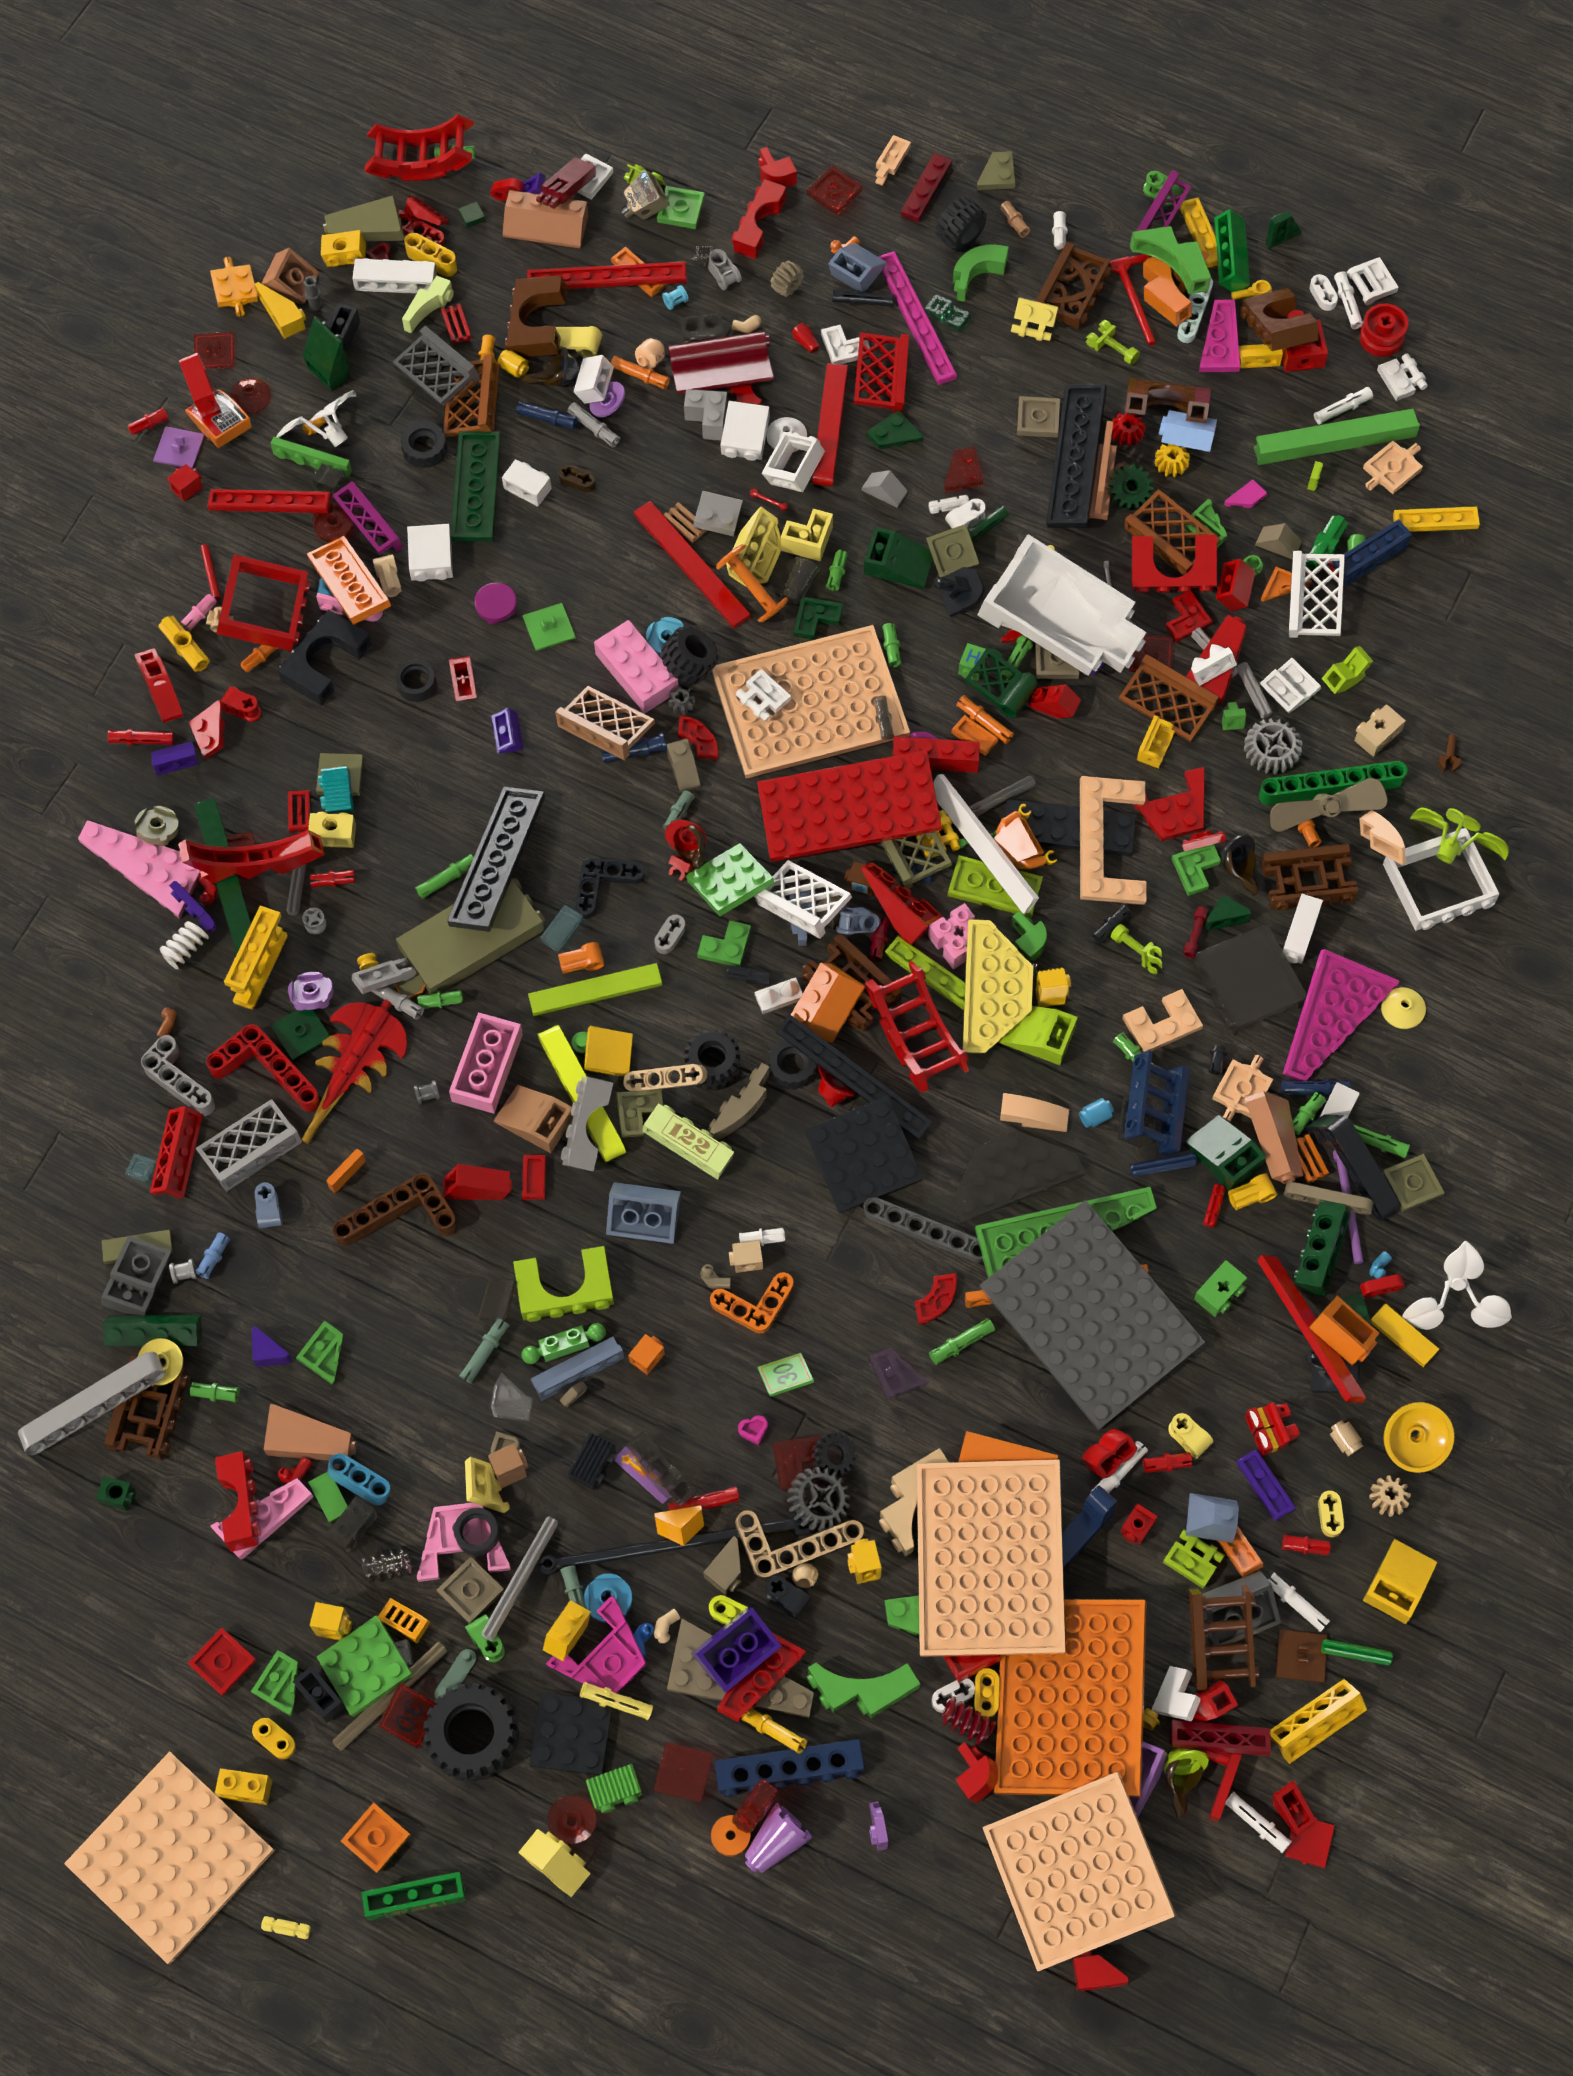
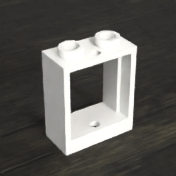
M784 432L762 474L772 485L803 492L825 450L820 445V441L815 437L810 436L808 438L796 432L793 434ZM795 448L807 451L796 473L783 471Z

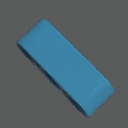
M342 1453L334 1454L330 1458L327 1473L332 1480L374 1505H382L387 1501L390 1485L386 1479ZM341 1464L344 1466V1469L337 1471L333 1468V1465ZM361 1476L365 1481L357 1483L353 1480V1477ZM381 1488L385 1493L377 1495L373 1492V1489Z

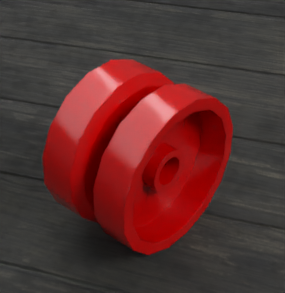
M1378 304L1371 307L1365 314L1359 336L1364 350L1378 357H1389L1396 354L1402 348L1409 325L1408 317L1402 309L1392 304Z

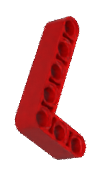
M250 1024L245 1026L207 1057L206 1064L211 1075L214 1078L222 1079L254 1055L304 1111L314 1112L319 1107L320 1098L313 1085L257 1025ZM253 1035L258 1036L255 1040H248ZM240 1049L237 1054H231L233 1050ZM267 1050L272 1051L269 1055H262ZM223 1063L221 1067L213 1068L215 1064ZM282 1065L286 1066V1067H285L283 1070H281V1071H277V1070H276L279 1066H282ZM293 1081H300L298 1085L290 1086ZM308 1096L314 1097L311 1101H304Z

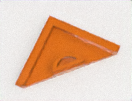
M1275 567L1261 597V601L1264 602L1291 593L1292 573ZM1308 580L1305 583L1306 588L1310 587L1312 580Z

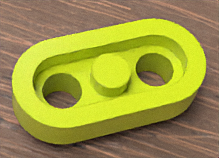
M723 1595L714 1597L709 1603V1612L712 1618L725 1625L748 1608ZM718 1606L726 1608L723 1613L717 1612L716 1609Z

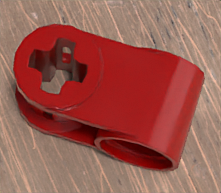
M229 687L221 699L225 703V708L222 710L230 715H235L248 722H255L262 715L257 699L235 687Z

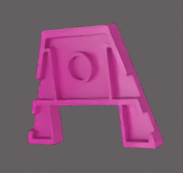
M611 1596L597 1610L613 1628L609 1635L579 1665L569 1654L564 1662L553 1656L546 1664L581 1683L587 1682L603 1689L608 1687L611 1688L612 1692L618 1694L647 1663L616 1598Z

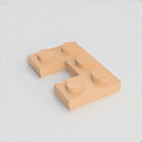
M1182 989L1162 998V1003L1170 1017L1156 1024L1151 1022L1143 1006L1123 1015L1122 1019L1136 1044L1141 1048L1140 1051L1142 1053L1148 1050L1154 1051L1202 1029L1203 1025Z

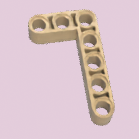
M743 1511L737 1516L735 1521L753 1571L762 1578L856 1542L864 1534L862 1524L856 1520H851L771 1552L758 1517L754 1512ZM743 1515L752 1517L753 1525L751 1528H744L741 1525L740 1520ZM849 1525L857 1527V1537L850 1538L847 1535L846 1529ZM828 1533L836 1537V1544L833 1547L827 1546L824 1542V1537ZM756 1537L761 1540L762 1547L760 1550L754 1551L750 1548L749 1541L751 1538ZM805 1542H810L814 1546L815 1550L811 1556L805 1555L802 1551V1546ZM783 1551H788L792 1554V1562L788 1565L783 1564L780 1560V1554ZM761 1560H767L770 1563L771 1567L768 1573H761L759 1571L758 1563Z

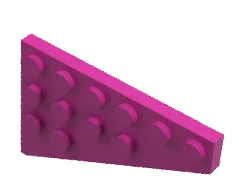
M1321 950L1283 1074L1298 1081H1306L1315 1069L1319 1068L1323 1061L1345 1041V1038L1351 1035L1360 1022L1366 1019L1377 1005L1387 997L1386 995L1399 984V980L1328 950Z

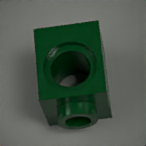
M103 1476L96 1499L102 1505L127 1511L129 1505L134 1503L136 1491H134L135 1488L129 1482ZM123 1490L119 1498H112L115 1491Z

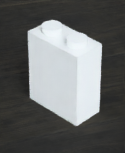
M728 402L721 440L722 455L730 458H735L736 456L744 457L751 461L756 459L762 460L770 418L769 406Z
M449 524L407 527L411 581L453 578L452 543Z

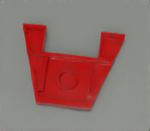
M1203 767L1185 771L1184 777L1189 792L1148 801L1145 793V803L1143 805L1133 804L1135 809L1139 810L1145 817L1146 823L1161 841L1203 831Z

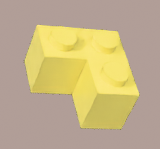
M813 509L807 526L787 520L781 535V551L821 561L833 528V514Z
M537 1829L518 1852L533 1867L548 1877L570 1897L574 1895L591 1874L584 1868L586 1862L576 1854L572 1856L569 1853L572 1849L562 1840L559 1841L549 1831L545 1835Z

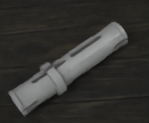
M576 402L569 406L567 412L572 416H576L580 423L594 433L595 437L603 439L612 448L619 443L620 436L612 432L607 424L598 421Z
M388 986L371 991L384 1000L391 1002L399 1012L403 1011L415 1020L420 1018L417 1013L422 1016L424 1008L409 1000L407 995H401Z

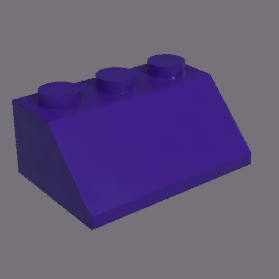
M746 1608L691 1654L711 1679L726 1693L777 1651L781 1644L754 1609Z

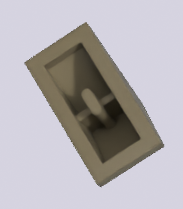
M1286 523L1263 527L1255 546L1293 560V551L1299 550L1302 541Z

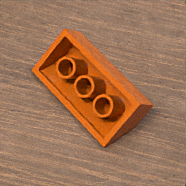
M966 1431L958 1463L1057 1460L1058 1455Z

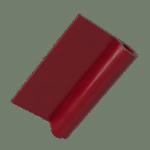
M763 331L669 345L668 353L677 394L686 393V389L709 390L774 380L767 354V347H770L769 335H765Z

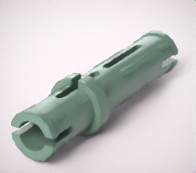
M497 1318L488 1334H484L482 1343L459 1375L464 1380L470 1372L466 1382L472 1384L493 1349L499 1346V1340L507 1328H509V1324L504 1322L501 1328L498 1329L503 1321L502 1319Z

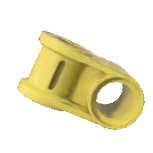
M1177 1414L1169 1424L1168 1431L1171 1437L1186 1452H1190L1191 1457L1195 1459L1213 1443L1212 1437L1187 1414ZM1183 1424L1184 1428L1178 1429L1177 1425Z

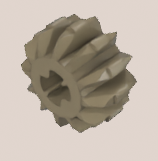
M789 260L785 263L782 262L780 267H777V270L773 273V277L770 280L771 287L785 297L789 294L792 295L795 290H798V286L802 284L801 280L804 278L803 270L800 266Z

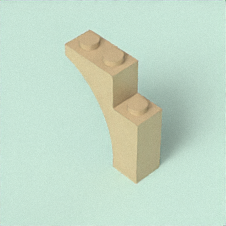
M940 1448L892 1477L890 1488L895 1497H901V1499L880 1511L881 1519L879 1523L885 1532H890L894 1538L891 1540L892 1544L898 1552L902 1551L905 1557L914 1550L911 1529L913 1517L918 1507L917 1464L949 1463Z

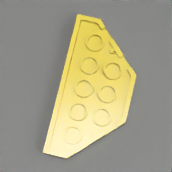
M968 919L963 1049L966 1053L985 1054L1032 1010L1033 965L1020 954L1018 949L996 928L991 920Z

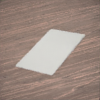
M1337 1082L1320 1117L1324 1114L1345 1115L1348 1117L1359 1096V1092Z

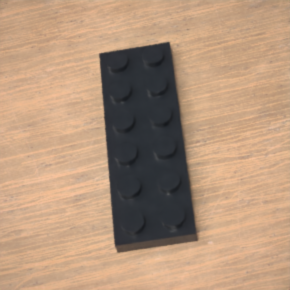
M1007 799L1005 817L1014 811L1018 812L1021 804H1026V807L1021 810L1023 813L1031 811L1026 821L1040 846L1080 850V807ZM1103 810V853L1124 856L1132 855L1136 814Z

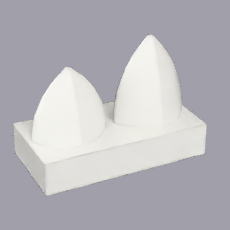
M1212 644L1210 658L1195 657L1191 670L1196 682L1201 686L1237 664L1229 647L1225 649L1219 645Z
M793 978L756 991L755 997L762 1014L798 1002L803 993L797 979Z

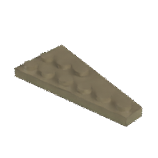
M681 1619L667 1691L722 1701L726 1693L711 1679L691 1654L711 1638L712 1635L684 1619ZM784 1676L754 1708L809 1718L814 1692Z

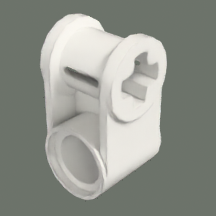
M972 499L959 508L950 511L945 520L951 528L966 524L967 528L973 527L985 518V503L980 499Z

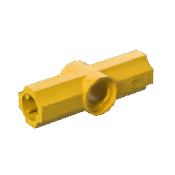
M167 616L162 619L158 625L159 629L176 648L178 655L185 659L194 672H201L206 669L210 661L194 642L191 634L184 630L174 616Z

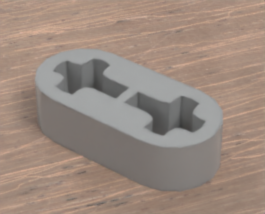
M672 915L667 918L654 939L655 949L659 953L668 954L675 948L685 932V920L683 917ZM678 922V923H679V927H676V928L673 930V932H671V931H672V924L675 925V924ZM669 937L668 945L665 944L662 947L660 941L664 942Z

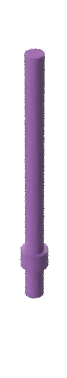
M1333 1151L1334 1161L1337 1162L1342 1193L1351 1194L1348 1171L1336 1151ZM1350 1212L1348 1230L1354 1264L1363 1263L1356 1216L1354 1212Z

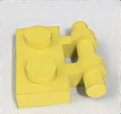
M1019 297L1014 318L1022 321L1020 326L1013 324L1011 332L1017 333L1021 337H1025V335L1034 337L1038 341H1050L1052 333L1045 332L1046 326L1054 327L1059 307ZM1028 322L1039 324L1038 330L1028 328Z

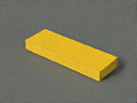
M1387 1304L1371 1319V1323L1422 1367L1439 1351V1348Z

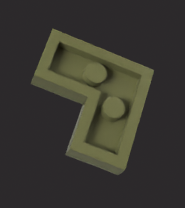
M661 1089L617 1092L616 1099L621 1138L644 1136V1132H642V1114H651L658 1103L663 1106Z

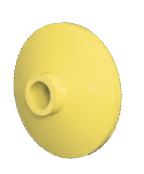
M1401 987L1391 990L1386 995L1387 997L1381 1003V1011L1383 1017L1390 1025L1400 1029H1410L1421 1023L1426 1013V1006L1423 998L1416 991ZM1401 1003H1406L1409 1007L1405 1008Z
M161 1338L154 1339L141 1348L138 1357L147 1352H155L159 1360L163 1358L166 1360V1364L163 1366L165 1376L153 1385L168 1384L179 1376L183 1367V1355L180 1348L174 1342Z

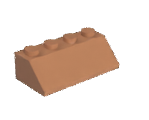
M509 190L505 204L503 237L581 248L588 220L586 201L569 199L564 204H560L553 209L550 208V205L546 206L543 205V202L538 203L536 201L539 194Z

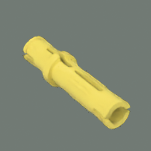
M584 1682L580 1691V1697L598 1702L599 1706L602 1707L607 1705L645 1718L646 1720L650 1718L653 1705L617 1694L608 1687L603 1689Z

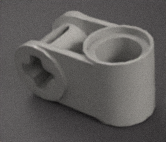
M715 249L710 253L708 269L722 290H726L730 284L742 280L739 270L733 265L723 250Z

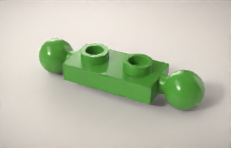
M594 1323L588 1328V1331L584 1332L581 1325L538 1340L540 1347L527 1346L523 1349L522 1359L527 1364H534L541 1356H544L545 1362L588 1348V1340L591 1339L598 1342L604 1339L606 1335L605 1327L602 1324Z

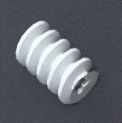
M189 921L184 924L185 928L178 930L180 935L174 934L172 936L173 941L168 940L166 942L167 947L162 946L160 948L164 959L177 970L179 969L176 964L177 961L182 964L185 963L182 958L183 955L188 958L191 957L189 949L197 951L195 943L203 945L201 937L209 939L208 935L199 926Z

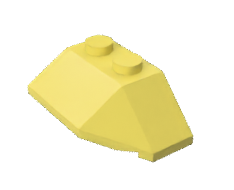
M762 507L755 512L743 527L734 545V548L741 544L746 545V548L737 555L760 584L768 582L781 552V538L777 526L778 518ZM727 562L729 576L746 587Z

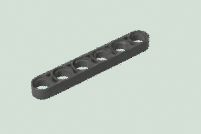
M876 1197L869 1198L864 1203V1214L872 1221L973 1262H984L982 1256L978 1257L973 1253V1249L979 1246L978 1238ZM870 1204H877L880 1207V1211L877 1214H871L867 1208ZM892 1212H897L901 1215V1220L892 1222L888 1216ZM916 1220L921 1222L922 1228L919 1231H913L909 1224ZM939 1229L943 1232V1237L941 1239H934L930 1235L931 1231ZM954 1238H961L965 1244L961 1248H955L951 1241Z

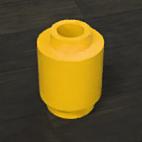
M504 350L498 358V364L501 368L517 378L526 375L528 372V360L512 350Z

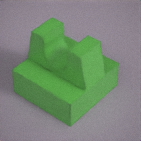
M1236 702L1228 703V710H1223V730L1244 729L1246 719L1245 708L1238 709Z

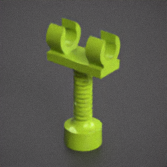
M1103 320L1099 324L1098 330L1103 334L1100 338L1092 332L1086 337L1087 340L1085 342L1089 347L1095 348L1098 352L1107 344L1124 355V361L1129 365H1133L1140 356V351L1134 347L1128 349L1112 338L1115 335L1116 326L1111 325L1107 320Z
M1119 924L1111 933V938L1117 943L1123 941L1142 955V966L1144 968L1148 967L1150 973L1157 974V969L1151 965L1157 964L1162 968V961L1154 957V953L1162 957L1161 949L1154 946L1152 942L1144 947L1128 935V928Z

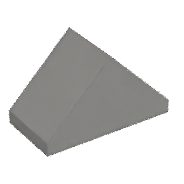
M890 470L871 473L862 487V491L898 508L908 491Z

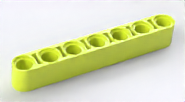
M556 1025L539 1033L538 1038L571 1101L576 1103L578 1097L576 1093L577 1083L582 1077L587 1076L559 1025ZM603 1106L595 1109L587 1119L586 1128L606 1163L625 1154L626 1150Z

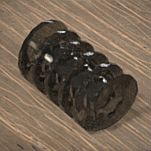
M399 1547L398 1555H395L393 1550L389 1549L388 1557L380 1551L379 1559H376L372 1553L370 1554L369 1561L365 1559L364 1555L361 1556L365 1581L368 1579L372 1585L375 1584L376 1577L380 1582H384L385 1575L390 1580H393L395 1572L399 1578L403 1577L404 1570L409 1576L413 1574L409 1548H407V1553H405Z

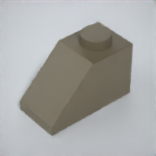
M688 739L667 744L668 759L679 791L682 792L701 787Z
M735 1536L732 1537L703 1572L704 1578L725 1595L730 1591L734 1592L742 1582L739 1580L741 1578L738 1539Z

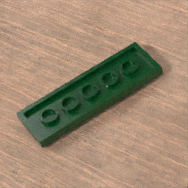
M459 431L451 541L493 542L500 432Z

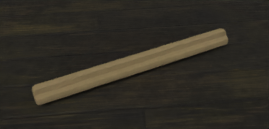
M437 1642L410 1667L414 1675L413 1677L365 1709L333 1739V1744L340 1751L347 1747L394 1702L398 1693L397 1699L406 1691L404 1688H410L447 1653L446 1648L440 1642Z

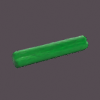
M1327 1639L1323 1640L1321 1644V1652L1325 1654L1390 1665L1393 1660V1653L1391 1651Z

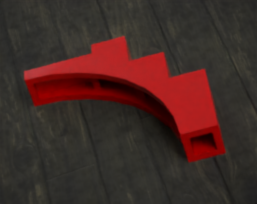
M310 830L278 841L244 847L207 846L188 840L178 843L180 849L179 856L182 863L198 869L202 878L213 883H217L234 874L250 879L269 869L283 875L325 855L321 835Z

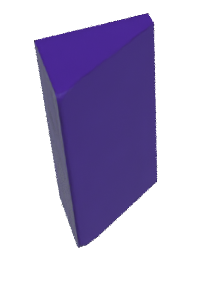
M506 708L492 715L497 753L522 750L523 743L517 712Z

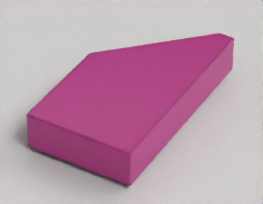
M1251 480L1225 500L1224 505L1226 507L1235 505L1243 506V508H1252L1266 497L1267 492L1254 480Z

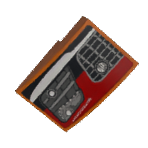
M218 389L215 392L221 410L201 417L194 404L187 408L185 412L202 433L205 434L207 439H211L216 447L220 448L252 428V425L246 413L227 394Z

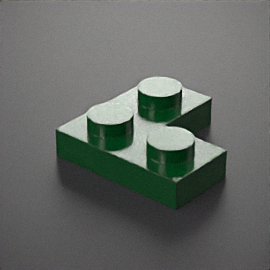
M801 597L793 636L814 640L818 622L839 626L843 603Z

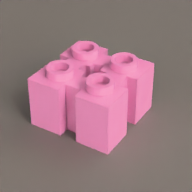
M965 903L950 912V919L946 921L942 917L929 925L928 938L937 949L944 948L943 957L952 969L966 962L968 919L975 920L974 914Z

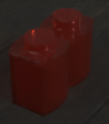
M765 1780L758 1781L732 1818V1823L741 1831L746 1833L752 1832L776 1799L778 1790Z

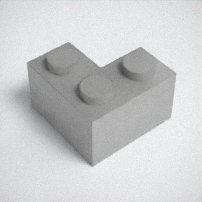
M686 389L684 402L685 420L702 421L703 439L722 440L727 413V392Z

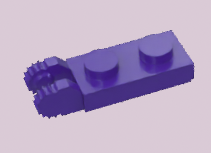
M173 881L169 885L173 890L170 894L179 903L183 900L188 905L186 911L193 918L199 917V924L203 929L210 933L215 931L217 923H215L214 919L177 881Z

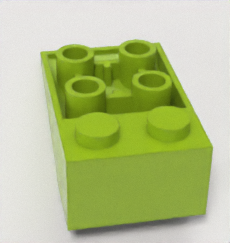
M1032 1006L1031 1012L1002 1037L998 1043L1061 1065L1076 1028L1078 1017L1057 1009Z

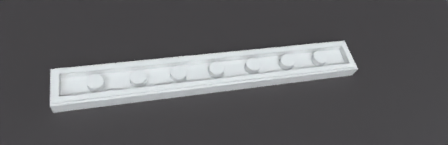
M944 774L937 775L933 782L937 802L945 810V813L950 817L1023 914L1029 913L1039 897Z

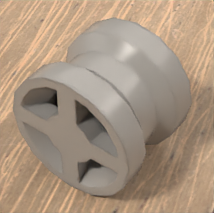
M309 908L304 912L302 919L307 932L314 935L322 933L327 926L323 912L319 908Z

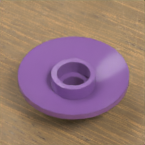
M609 382L605 399L590 403V411L597 417H605L615 412L624 400V387L618 382Z

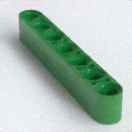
M1393 761L1268 778L1261 784L1259 800L1265 805L1312 800L1321 793L1334 795L1365 779L1372 778L1371 776L1379 778L1377 780L1381 782L1384 790L1398 788L1403 785L1408 772L1407 766L1403 762ZM1350 779H1356L1358 782H1353ZM1329 782H1335L1337 785H1332ZM1312 784L1315 788H1311L1308 785ZM1287 787L1293 788L1294 791L1288 790ZM1266 790H1270L1273 793H1267Z

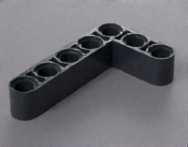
M1324 1114L1305 1127L1306 1133L1310 1135L1314 1143L1332 1144L1362 1197L1371 1199L1374 1202L1372 1213L1378 1220H1384L1400 1208L1398 1199L1347 1116Z

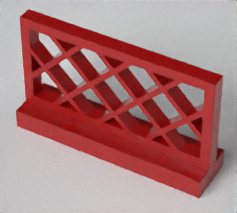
M860 332L854 404L893 409V413L898 410L902 412L905 396L909 335L901 334L900 338ZM863 341H872L875 346L868 349L863 344ZM886 343L895 344V348L888 352L883 345ZM878 348L884 354L879 359L872 353ZM866 356H869L874 361L869 366L862 361ZM887 358L893 363V366L888 369L881 363ZM875 366H878L883 371L878 376L871 371ZM866 372L872 378L867 383L861 378ZM886 375L892 380V383L887 386L880 380ZM875 382L882 388L877 393L869 387ZM866 390L871 397L868 399L859 398V393ZM886 393L891 400L890 402L882 401L879 396Z

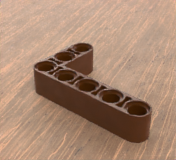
M420 1173L338 1220L334 1224L332 1231L339 1245L349 1246L420 1204L438 1232L443 1236L453 1235L457 1230V1222L454 1213L431 1177L425 1173ZM421 1184L429 1185L424 1190L418 1189ZM403 1195L409 1196L406 1201L398 1200ZM432 1202L440 1203L436 1208L429 1207ZM382 1207H389V1210L385 1213L378 1212ZM363 1218L370 1219L367 1224H359V1221ZM443 1220H451L448 1226L440 1225ZM342 1230L350 1231L346 1236H339Z

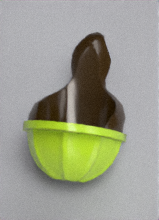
M1174 1749L1169 1753L1163 1767L1166 1783L1173 1791L1172 1806L1176 1812V1818H1181L1186 1814L1188 1808L1186 1796L1201 1781L1203 1771L1208 1765V1756L1202 1751Z

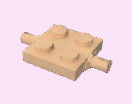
M1394 441L1390 442L1364 464L1363 469L1373 477L1365 484L1366 488L1371 491L1380 484L1392 494L1398 491L1422 470L1423 466L1413 456L1421 450L1420 446L1414 443L1413 446L1406 450Z
M1259 1055L1254 1056L1251 1065L1241 1064L1232 1060L1213 1095V1100L1227 1107L1222 1118L1226 1120L1228 1117L1227 1121L1229 1123L1235 1112L1242 1113L1251 1118L1245 1098L1263 1091L1267 1092L1272 1084L1273 1079L1258 1070L1264 1060L1261 1056L1259 1058Z

